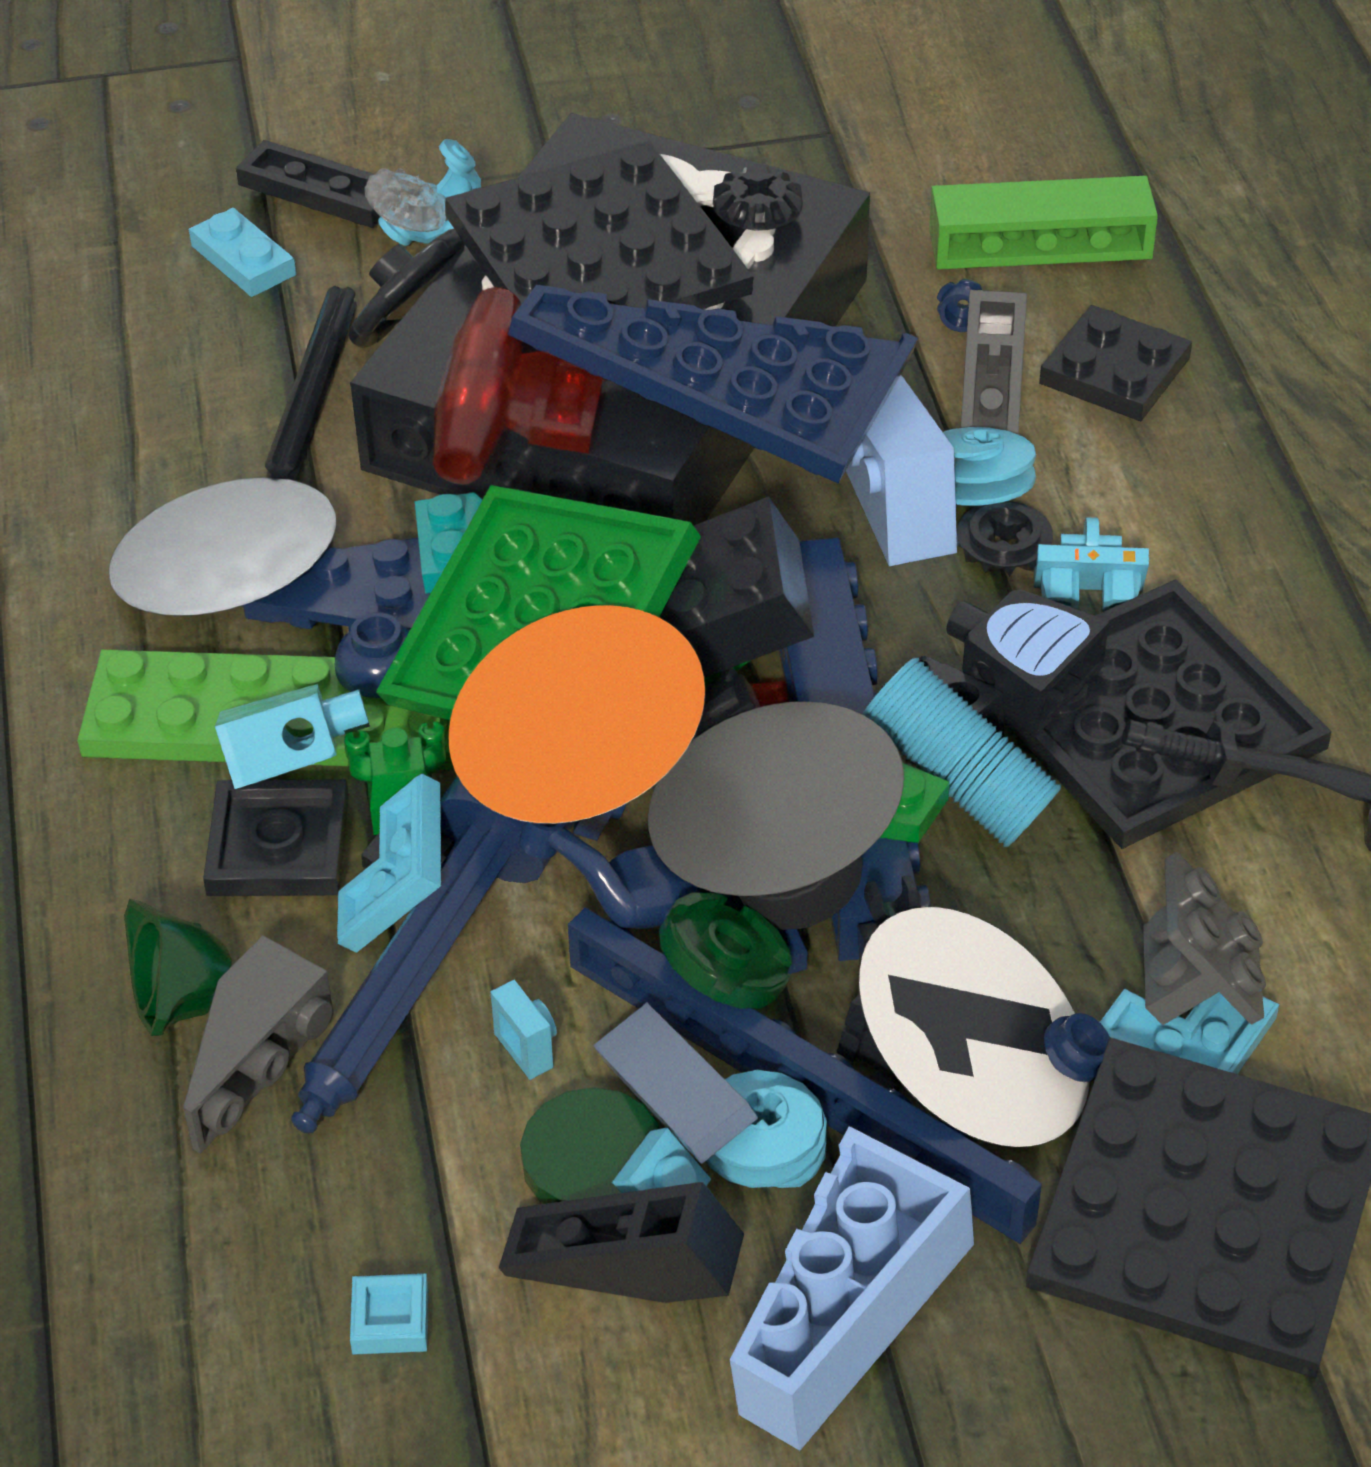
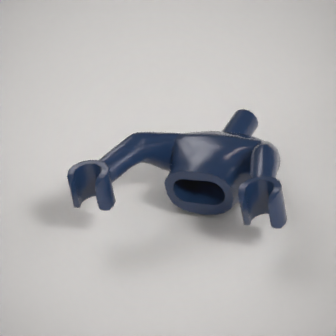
M524 821L519 839L520 848L526 854L539 859L553 857L559 852L582 873L606 914L622 928L647 929L659 927L677 899L690 893H716L699 888L673 873L658 856L654 846L626 851L608 862L606 857L598 850L565 828L566 822L545 823L542 826L539 823Z

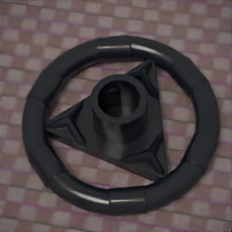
M454 228L449 229L432 240L429 245L414 257L401 244H398L377 261L368 275L381 288L359 316L356 317L351 326L349 338L353 345L365 348L376 342L378 343L402 320L456 252L464 245V242Z

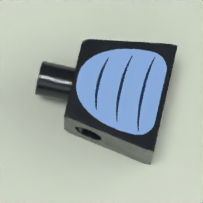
M1020 589L1011 591L990 613L966 601L959 603L948 620L946 631L948 635L964 643L962 672L1003 692L1004 713L1037 736L1104 666L1109 622L1100 617Z

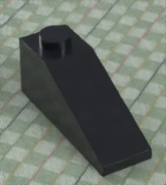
M703 1182L519 1207L514 1216L499 1269L507 1277L662 1303L729 1296L744 1233Z

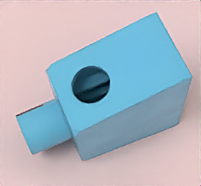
M318 684L221 711L215 724L235 789L332 758L337 755L335 737L370 727L359 690L323 700ZM304 718L311 723L314 730L310 735L295 737L287 731L285 725L290 720Z

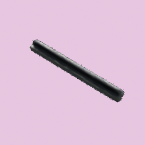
M335 285L329 288L326 293L265 462V468L268 470L267 478H281L293 481L297 479L357 307L354 300L356 293L350 287L341 289Z

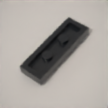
M263 140L236 167L239 186L370 228H374L382 214L389 212L400 200L398 181L267 140Z

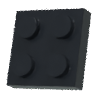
M1091 305L1042 364L1039 384L1141 422L1190 359L1192 341L1171 334L1164 329L1155 328L1121 316L1114 311Z
M217 780L203 876L206 896L338 895L349 799L347 780H262L237 789L234 788L232 780Z

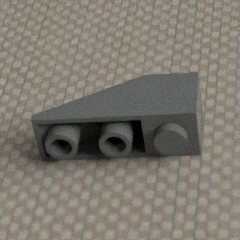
M263 935L217 983L183 1106L192 1149L200 1154L219 1134H226L236 1125L243 1109L265 1086H271L278 1081L284 1073L288 1061L308 1040H314L324 1032L334 1014L327 971Z

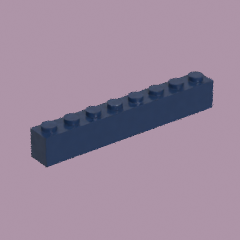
M839 538L799 541L815 637L779 650L788 702L827 703L863 714L864 710L878 694L873 693L872 685H877V662L874 648H864L862 641H867L868 628L864 604L854 605L853 598L858 597V579L855 563L844 561ZM879 838L861 855L863 866L860 884L848 904L830 918L839 961L859 959L857 925L876 922L864 900V889L867 882H876L883 902H892L901 895L902 876L910 875L916 886L914 875L919 874L920 871L918 843ZM916 886L921 896L920 908L931 907L927 886Z

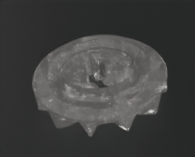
M380 168L376 175H370L365 187V197L370 206L384 220L396 227L409 231L431 232L443 226L446 220L445 197L437 193V186L435 184L425 183L420 179L419 174L412 176L401 168H398L395 172Z

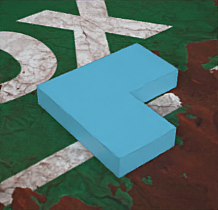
M420 774L380 806L379 859L338 891L337 938L339 945L357 953L441 887L440 782Z
M1124 989L1100 1023L1111 1038L1238 1074L1276 1020L1279 1004L1263 997L1264 1018L1251 1025L1218 992L1196 1005L1186 1019L1178 1016L1162 1025L1145 1008L1144 998Z

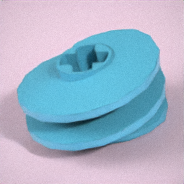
M965 427L943 432L954 447L955 500L957 505L983 506L1002 503L1020 497L1033 488L1036 480L1033 467L1036 452L1034 445L1025 437L1010 431L987 427Z
M753 1070L733 1074L725 1080L748 1102L758 1119L706 1160L709 1167L727 1181L750 1188L801 1187L812 1179L826 1158L827 1120L817 1097L803 1083L783 1073Z

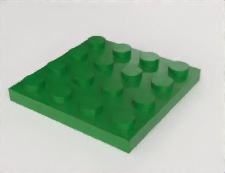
M491 485L376 693L389 706L450 720L457 697L477 665L502 641L535 621L562 611L588 606L629 607L659 617L701 536L693 524L688 521Z

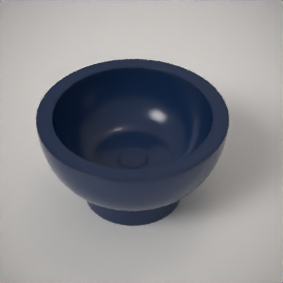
M373 612L359 617L352 624L351 630L342 638L336 651L334 667L340 684L350 692L359 690L363 697L381 698L376 691L410 630L401 625L394 616L387 613Z

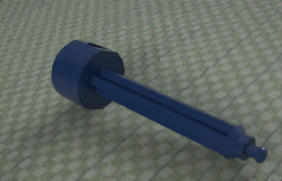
M458 775L440 800V832L454 840L453 848L441 864V887L411 909L311 1062L305 1063V1084L298 1093L303 1106L299 1112H294L291 1116L293 1125L303 1133L315 1132L318 1127L316 1123L321 1115L332 1117L340 1105L355 1101L358 1098L357 1091L495 878L516 883H528L538 880L552 858L539 859L526 854L519 845L524 821L506 817L480 803L464 787ZM575 821L566 822L565 828L570 830Z

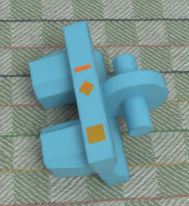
M1086 517L1083 534H1061L1060 545L1038 544L1036 567H1034V588H1041L1042 597L1077 610L1079 605V589L1102 590V612L1137 597L1139 591H1143L1149 567V548L1122 547V536L1099 535V518Z

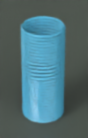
M912 658L885 684L862 714L874 721L888 734L898 751H901V755H905L906 760L910 759V763L915 764V768H920L924 772L949 781V797H953V802H959V808H964V812H969V816H974V821H979V825H984V830L988 829L989 834H993V838H998V843H1003V847H1009L1061 789V784H1056V780H1051V775H1046V771H1041V766L1036 767V762H1031V758H1027L1026 753H1022L1020 747H1015L1012 750L1014 742H1009L1006 745L1008 737L1001 738L1002 732H996V726H992V723H987V718L982 719V714H978L977 710H973V706L968 705V701H963V697H958V692H953V688H948V684H943V679H939L938 675H934V671H929V666H924V662H919V658Z

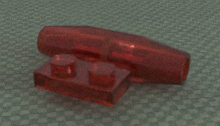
M487 288L477 295L453 338L434 408L433 465L438 475L451 483L468 484L476 481L481 476L505 427L526 437L528 444L589 453L604 378L592 375L585 369L547 352L537 351L522 354V341L508 335L512 316L521 306V302L514 293L503 288Z

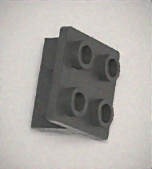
M1175 852L1165 859L1166 906L1158 910L1149 922L1143 925L1145 1008L1164 1025L1220 992L1252 1025L1264 1018L1262 989L1266 987V981L1260 967L1259 947L1263 944L1261 934L1253 920L1245 912L1239 911L1235 913L1221 898L1215 881L1206 870L1201 867L1193 869L1178 852Z

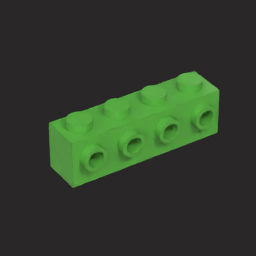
M1147 176L937 185L931 187L929 232L936 269L1143 260L1153 258L1158 214Z

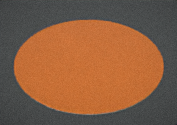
M579 607L535 621L518 630L496 646L477 665L462 687L455 702L449 725V751L455 772L464 787L480 803L499 814L520 821L553 824L588 819L616 809L637 798L662 779L678 762L692 741L701 720L705 699L704 675L700 661L689 641L676 628L655 615L629 607Z

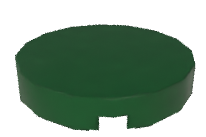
M690 893L677 899L659 929L661 949L672 968L691 987L714 1001L739 1009L763 1008L776 1001L789 981L791 975L788 976V969L792 965L790 950L779 931L752 908L750 909L744 905L739 912L732 907L726 906L725 903L728 897L718 893Z
M596 1087L567 1091L545 1102L527 1121L520 1143L525 1182L543 1204L621 1193L612 1183L647 1134L652 1130L659 1129V1124L642 1103L622 1092Z

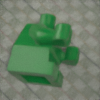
M427 722L422 723L418 727L419 737L408 738L406 731L401 728L386 730L382 734L381 742L371 743L370 736L366 731H359L360 737L354 738L353 732L344 736L345 753L348 759L350 774L356 780L367 782L374 835H378L380 832V806L420 774L432 778V773L441 770L445 766L444 727L440 722H433L434 728H427Z

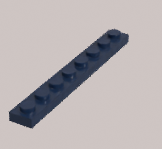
M584 908L568 923L571 968L638 1009L648 1003L678 1034L742 1073L753 1070L778 1072L803 1083L820 1101L829 1127L845 1135L850 1126L969 1187L972 1215L1017 1243L1021 1244L1037 1225L1042 1183L1032 1178L1030 1173L1020 1164L1011 1160H1002L974 1143L967 1134L947 1123L939 1122L913 1106L899 1091L892 1088H883L855 1071L841 1056L825 1053L800 1038L783 1021L769 1019L752 1008L739 1009L714 1001L691 987L672 968L664 953L658 952L633 937L627 928L618 926L614 921H607L589 909Z

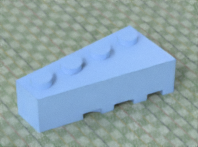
M900 375L846 469L888 566L957 553L954 447L905 379Z
M850 1126L839 1144L840 1156L831 1174L825 1172L814 1193L815 1205L803 1229H796L785 1250L786 1262L776 1282L768 1284L730 1358L738 1414L799 1451L974 1245L969 1187Z

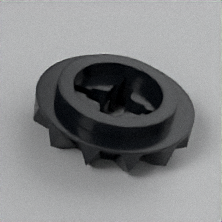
M744 167L741 174L726 173L723 182L714 185L713 208L722 220L733 226L754 231L776 229L791 223L800 215L803 208L801 185L790 181L788 173L772 174L768 167H765L762 171H752L750 168Z
M1014 501L975 506L963 515L957 528V546L963 548L965 562H981L985 573L994 568L1004 569L1009 577L1016 567L1033 572L1037 561L1038 544L1051 545L1053 541V530L1047 518L1036 509ZM994 536H999L1002 540L995 543ZM1015 539V544L1010 545L1006 541Z

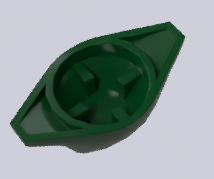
M129 898L124 920L131 983L137 1013L150 1036L163 1035L171 1025L181 1020L203 1016L210 1012L218 980L232 967V958L225 945L212 933L201 928L200 923L188 922L161 912L144 902Z

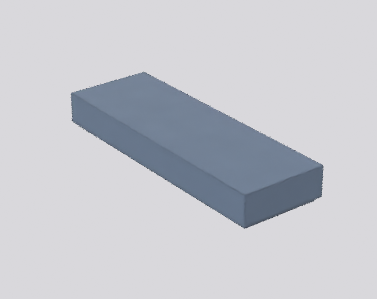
M648 1003L644 1004L593 1045L611 1070L701 1164L758 1119L748 1102Z

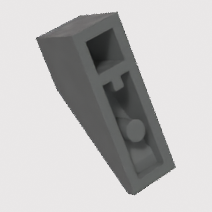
M970 290L961 428L987 427L1006 430L1015 434L1019 433L1027 293Z

